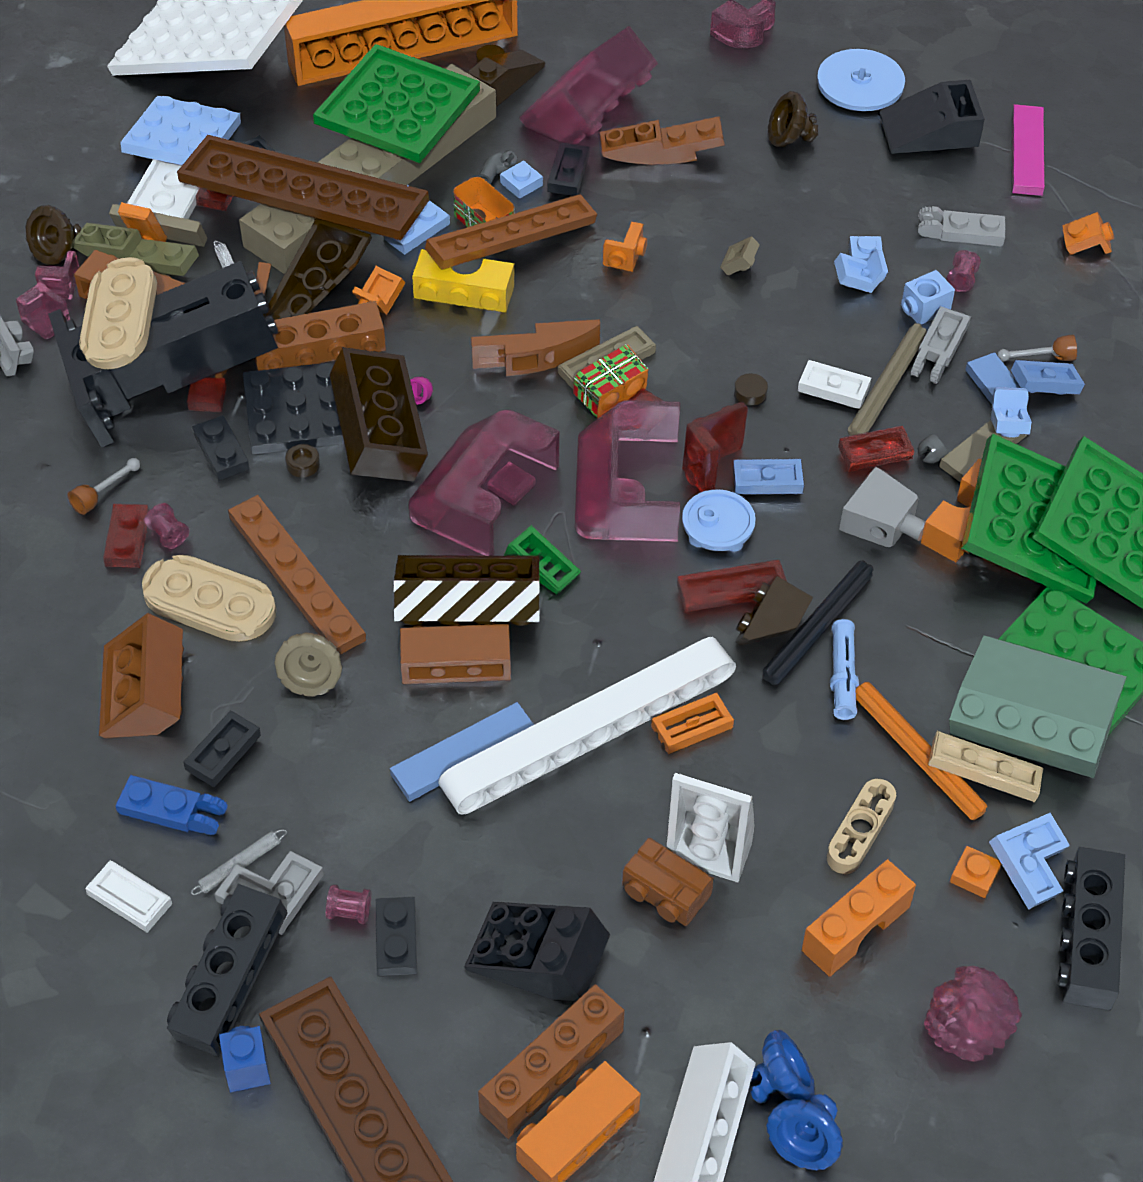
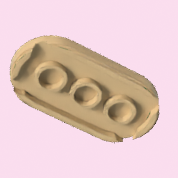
M133 257L120 258L107 264L108 268L102 273L99 270L90 283L79 344L87 361L97 368L115 369L131 363L143 352L148 341L157 290V279L150 266L146 265L144 261Z
M176 555L172 556L173 559L165 562L162 559L155 562L143 577L144 599L147 606L153 612L228 641L240 642L257 638L271 627L276 617L275 601L267 585L259 580L196 557Z

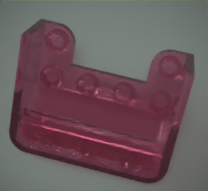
M628 26L577 61L522 113L519 119L526 128L555 142L576 145L586 137V134L591 136L603 126L601 123L604 117L602 113L605 112L607 114L620 103L617 100L620 95L622 98L625 97L636 87L635 84L641 87L651 79L650 71L658 62L631 27Z
M512 410L499 411L468 426L410 498L408 503L410 519L417 525L482 555L493 556V523L501 513V502L495 494L480 487L509 450L553 470H557L559 467L560 431Z

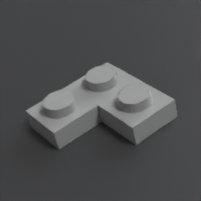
M292 851L287 854L270 880L236 864L216 891V902L223 904L229 894L233 895L238 883L279 898L288 912L279 930V934L282 935L323 877V867Z

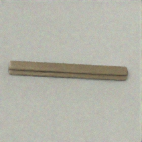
M915 323L908 329L848 427V434L853 436L855 440L860 441L867 435L918 351L927 333V329L923 328L921 324Z

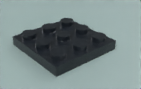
M335 362L243 372L252 455L288 451L293 446L299 444L311 445L314 448L344 444L329 376Z

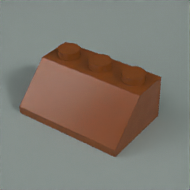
M147 613L104 645L99 736L103 738L158 735L180 720L182 713L181 685L183 682L182 655L184 651L182 628Z

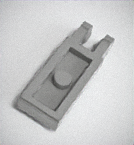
M935 206L922 207L918 213L921 222L918 225V233L922 237L941 239V241L1002 246L1004 244L1005 216L942 211L939 207Z
M941 306L919 346L911 375L919 377L923 371L926 359L936 363L930 374V382L937 384L945 366L948 367L970 324L971 316Z

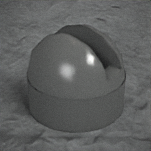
M930 434L923 439L917 448L919 456L925 454L926 457L923 459L925 463L933 464L947 455L944 444L934 434Z

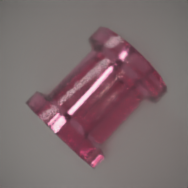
M962 250L955 254L953 260L954 267L946 277V281L955 291L967 292L973 288L975 283L974 274L978 272L981 264L980 257L976 253Z
M158 504L149 510L145 516V525L150 530L156 531L160 536V543L168 549L180 546L189 535V527L176 519L174 511L169 504Z
M331 885L327 896L326 919H334L335 916L357 919L359 924L365 925L370 913L371 890L364 889L363 892L342 890L339 888V885Z

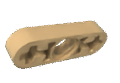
M872 779L862 788L829 844L827 863L835 872L850 874L855 872L861 865L893 810L896 790L890 782L883 779ZM881 794L884 796V799L879 800L875 811L870 809L872 797ZM863 819L871 824L872 830L860 833L853 829L851 823L854 820ZM848 841L853 843L851 856L848 855L845 859L840 858L839 853L845 851Z

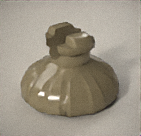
M306 632L293 635L284 641L276 653L274 662L277 677L281 679L280 682L290 689L291 692L309 697L323 695L329 692L330 689H333L341 677L343 667L340 653L331 641H328L319 634L314 635L313 633Z

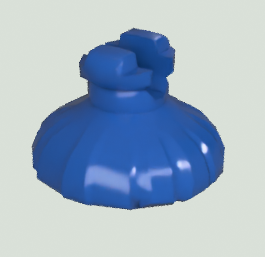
M782 1030L770 1032L763 1044V1063L755 1066L751 1082L761 1081L760 1085L752 1087L753 1090L750 1091L752 1098L758 1103H766L771 1098V1094L778 1091L791 1101L793 1099L809 1101L811 1096L815 1095V1085L806 1059L787 1033Z
M826 1094L812 1095L808 1102L799 1099L787 1100L774 1108L767 1118L766 1127L769 1134L768 1139L777 1153L786 1161L799 1168L817 1171L819 1169L825 1170L832 1166L841 1155V1149L843 1148L841 1130L834 1121L838 1111L836 1103Z

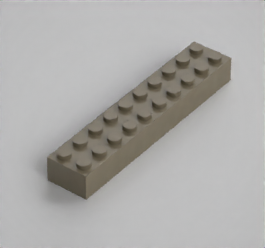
M453 64L445 68L447 70L478 80L477 78L471 76L470 74L466 73L465 71L461 70ZM480 81L479 93L421 163L353 138L348 139L317 163L408 185L496 118V90ZM260 204L239 219L243 247L285 274L316 218Z

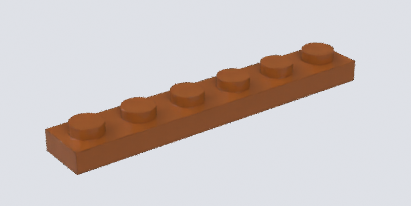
M579 194L427 239L425 250L442 270L594 224L597 213L583 196Z
M259 495L228 509L230 520L319 635L331 641L336 646L340 655L366 641L365 631Z

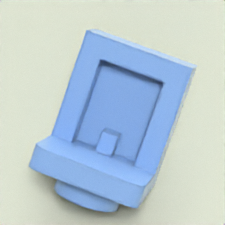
M877 249L867 261L840 253L834 260L840 284L872 293L888 273L883 251Z
M996 387L994 389L991 420L996 433H1000L1005 437H1018L1020 434H1030L1032 422L1027 412L1028 391L1026 388Z

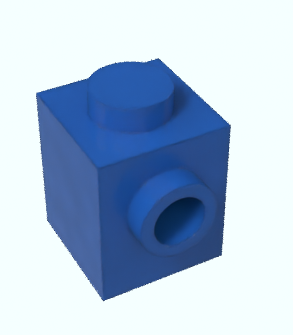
M239 1026L231 1029L228 1033L219 1034L224 1071L230 1093L271 1084L260 1026L253 1028Z

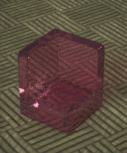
M68 251L63 267H37L35 277L40 297L72 300L76 288L74 273L79 269L75 251Z
M41 282L16 298L21 321L44 339H49L55 335L49 313L61 309L67 321L70 320L66 301Z

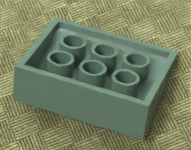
M983 636L962 682L949 718L950 735L1094 778L1127 676Z

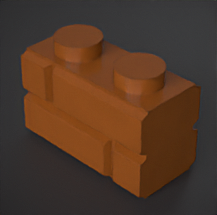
M648 838L637 854L625 865L622 886L625 887L627 894L634 900L639 902L646 900L655 906L659 915L669 922L677 920L684 926H688L698 910L710 898L714 878L652 838Z

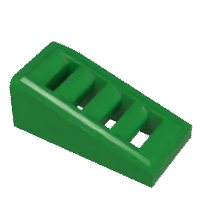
M532 525L508 544L504 556H542L543 559L539 562V583L555 594L560 593L581 573L580 569ZM528 547L533 550L529 554L525 551ZM548 563L555 565L548 572L544 569ZM560 570L564 571L566 574L558 581L553 577Z

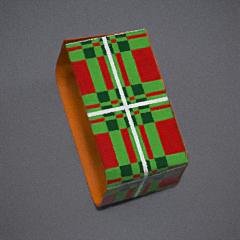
M481 177L470 178L454 188V216L467 227L494 220L496 217L501 218L515 214L513 203ZM473 209L482 210L486 215L485 220Z
M625 344L580 370L574 378L573 394L598 419L644 392L647 387L649 369L630 346Z

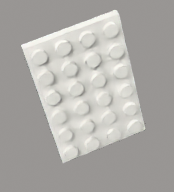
M158 0L157 5L143 18V22L136 31L129 35L128 41L122 48L116 51L115 57L107 67L112 76L252 69L303 0Z

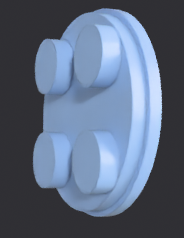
M708 490L695 495L687 502L683 510L682 523L689 536L691 545L713 551L728 550L735 552L743 547V543L753 533L755 513L749 502L734 492Z

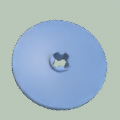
M848 49L834 53L822 62L818 70L817 84L821 93L829 101L840 107L854 111H874L888 107L900 98L904 90L905 76L901 67L893 59L882 53L867 49Z

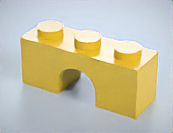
M421 249L412 275L414 298L506 313L514 289V263L483 259L481 267L476 272L460 274L453 270V266L441 270L429 253Z

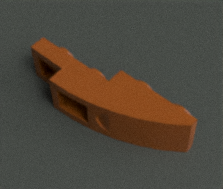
M720 116L661 128L659 120L600 132L603 157L634 164H676L697 161L696 151L725 146Z
M600 319L535 323V333L471 337L473 369L505 367L506 376H514L558 367V365L600 344Z

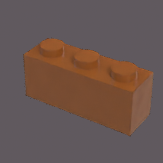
M493 623L492 625L468 626L455 624L441 627L414 626L412 628H400L402 684L511 680L509 624Z

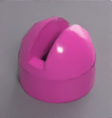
M412 378L410 382L416 405H419L429 400L432 396L433 385L427 378Z

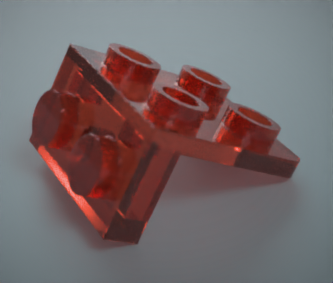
M744 402L728 405L720 411L697 418L687 424L682 469L688 482L692 486L695 485L700 493L715 490L718 460L743 447L748 407Z

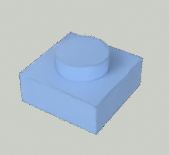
M523 160L500 174V183L520 199L543 186V176Z
M850 236V256L867 261L876 249L883 251L881 236Z

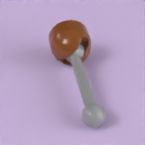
M1065 335L1058 337L1052 347L1018 351L1001 349L998 351L997 356L1002 362H1006L1009 358L1052 353L1060 361H1075L1077 359V343L1074 335Z
M130 458L125 467L94 488L84 484L75 487L68 492L70 504L79 514L85 515L97 505L98 493L129 471H137L140 468V461L137 458Z

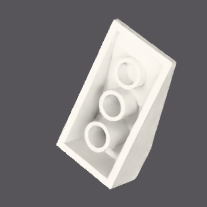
M675 773L672 780L666 848L706 873L739 882L752 845L754 833L752 796Z

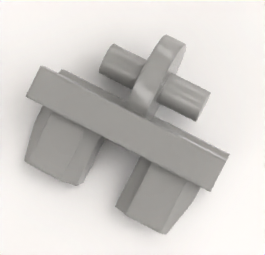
M0 316V366L6 376H12L16 374L17 365L32 363L34 349L29 341L21 342L22 328L18 321L4 322Z

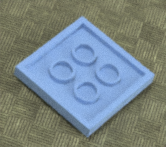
M157 96L121 141V152L183 165L207 134L229 140L241 124L240 113L228 111L225 108L208 107L196 102L175 100L168 96Z

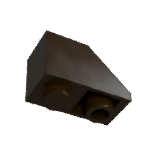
M775 576L768 583L762 581L752 598L757 603L751 614L746 611L736 627L740 634L735 642L742 646L788 634L798 627L813 597L778 576Z

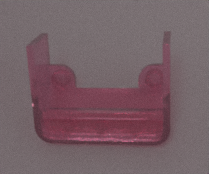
M622 401L579 433L575 529L579 535L587 539L678 542L680 502L645 501V488L640 482L634 479L618 478L619 440L678 442L680 402Z

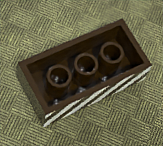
M398 555L394 575V621H403V623L408 625H419L424 621H439L443 625H455L460 623V621H475L479 625H492L496 621H506L520 626L539 622V556Z

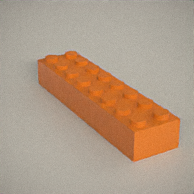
M361 0L294 15L284 25L288 65L297 86L348 75L375 44L418 59L518 36L517 0Z

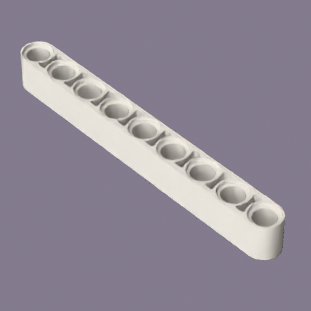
M707 637L452 766L441 775L438 784L458 814L463 815L473 812L717 686L734 673L736 663L716 638Z

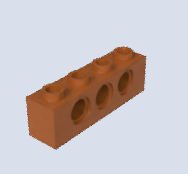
M373 301L274 320L279 331L278 334L273 335L278 348L255 357L257 370H267L334 361L337 359L342 347L375 352L386 351L384 326L377 303Z
M595 984L478 1091L479 1112L509 1139L623 1032L625 1010Z

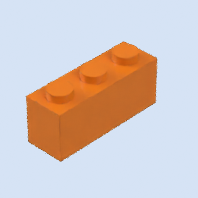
M606 1061L595 1070L589 1068L580 1076L576 1082V1088L567 1097L561 1095L551 1103L547 1109V1115L537 1125L530 1123L521 1131L516 1143L517 1161L539 1182H565L639 1111L641 1093Z

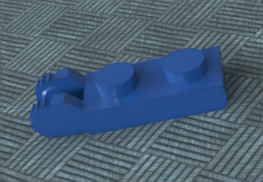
M130 775L116 803V810L121 815L185 832L191 830L202 834L205 833L206 835H214L219 827L218 822L212 819V817L198 814L197 811L220 816L225 814L228 805L226 804L227 802L217 796L214 797L206 793L201 795L198 792Z

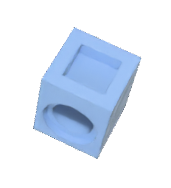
M934 270L905 283L901 306L908 316H911L917 323L922 325L933 320L941 306L951 310L955 289L937 270Z

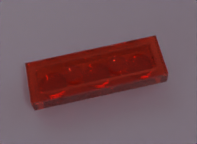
M773 560L677 576V587L685 612L754 601L752 598L762 581L768 583L775 576L785 581L787 580L780 560Z

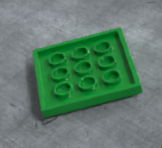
M375 44L313 114L314 124L421 163L479 93L480 81Z
M992 433L986 440L961 549L1056 591L1065 592L1074 599L1087 604L1094 597L1097 579L1032 538L1066 466Z
M1083 436L1077 442L1032 538L1143 609V473Z
M1046 587L998 639L1127 676L1109 734L1143 696V642L1065 592Z

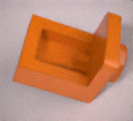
M1098 212L1062 225L1065 245L1070 255L1098 244L1101 245L1105 254L1112 252L1110 241L1114 239L1113 230L1109 222L1103 223Z
M631 221L624 242L605 240L603 245L604 266L633 272L638 257L644 256L647 247V238L643 237L644 224Z
M375 266L363 289L354 287L352 293L359 300L358 304L376 301L379 312L387 315L406 282L401 277Z

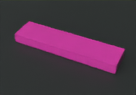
M1014 104L1012 111V193L1043 196L1044 107Z

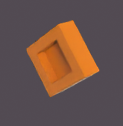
M966 846L951 876L950 883L982 898H986L1000 870L1001 862L985 853Z

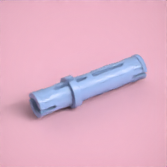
M847 619L837 620L832 625L833 676L830 679V688L834 692L833 714L841 720H849L856 716V688L859 686V678L855 675V625Z

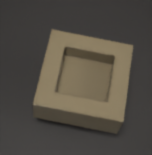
M751 236L729 246L720 268L728 276L737 271L749 269L755 262L754 257L760 244Z

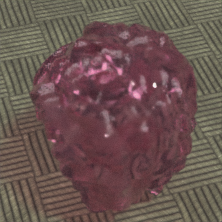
M961 966L956 968L953 980L944 982L942 985L934 988L933 997L929 1004L930 1009L927 1011L924 1025L928 1029L930 1037L934 1038V1043L938 1047H942L945 1052L953 1053L963 1060L976 1062L983 1060L984 1055H991L994 1047L1004 1048L1005 1040L1009 1038L1010 1034L1016 1032L1017 1026L1015 1023L1020 1022L1022 1013L1019 1010L1017 995L1005 980L1000 979L993 971H988L985 968Z

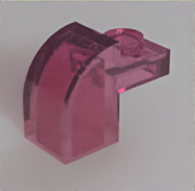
M729 0L712 11L710 35L722 43L735 48H752L763 43L764 31L769 30L774 25L776 2L773 0H762L750 9H747L736 1Z

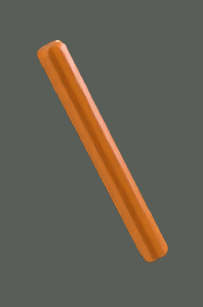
M864 682L856 688V700L969 819L976 820L986 812L987 804L960 776L928 765L931 752L930 744L870 682Z

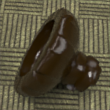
M789 91L782 95L771 112L768 124V137L774 146L785 147L795 142L799 136L806 142H812L818 136V125H815L817 116L814 113L807 114L806 101L799 93Z
M42 205L34 209L27 219L25 226L26 241L30 251L38 261L46 265H56L67 258L72 250L73 240L82 228L79 224L72 226L70 219L58 208L51 205Z

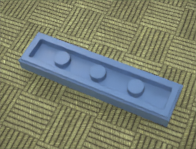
M518 702L391 767L390 774L410 802L439 787V778L452 766L534 724Z

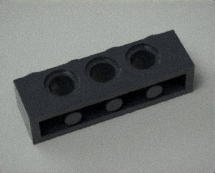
M1078 847L1074 860H1067L1064 883L1070 884V894L1065 893L1062 917H1068V927H1063L1060 938V951L1066 952L1065 963H1060L1057 985L1064 987V1003L1111 1010L1119 994L1125 854ZM1087 890H1092L1098 895L1090 894ZM1084 924H1091L1094 927H1096L1097 930L1090 929ZM1082 958H1088L1096 965L1088 964Z
M239 883L233 895L229 894L225 898L221 907L222 917L216 929L210 930L203 944L204 953L198 965H194L186 977V990L180 1002H175L169 1011L167 1029L176 1041L219 1057L221 1053L219 1034L228 1033L233 1028L288 914L281 899ZM244 926L251 927L250 932L245 937L234 938V934L239 928ZM225 962L234 963L229 972L216 974L221 964ZM216 998L212 1008L206 1011H199V1006L205 999Z

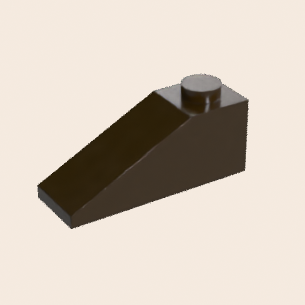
M520 50L485 57L467 73L496 90L497 107L543 69L545 61Z

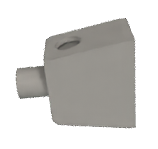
M875 467L843 507L839 530L885 547H893L903 533L920 541L925 521L915 516L919 500L917 494L881 469Z

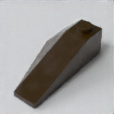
M316 218L268 304L270 311L265 315H272L273 319L277 320L308 314L359 263L372 239L371 234Z

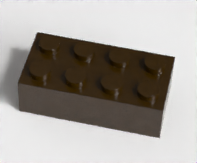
M342 347L329 376L350 473L352 475L414 481L428 457V451L404 355Z

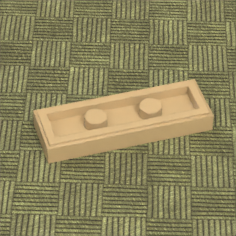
M939 731L936 732L932 742L929 766L1033 802L1036 801L1040 794L1043 767Z

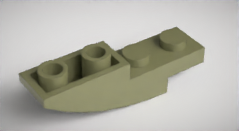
M86 223L73 240V248L88 257L94 250H98L108 255H114L119 259L126 257L138 258L150 266L152 271L162 275L184 276L199 256L196 247L193 245L142 239L138 229Z

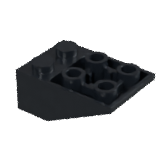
M971 80L940 82L879 110V116L891 154L979 147L985 119Z
M492 902L464 968L467 971L549 999L577 1001L590 987L610 933L589 907Z

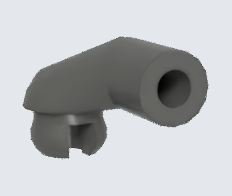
M510 150L491 155L486 160L478 177L491 184L495 175L501 174L515 166L518 161L517 155Z

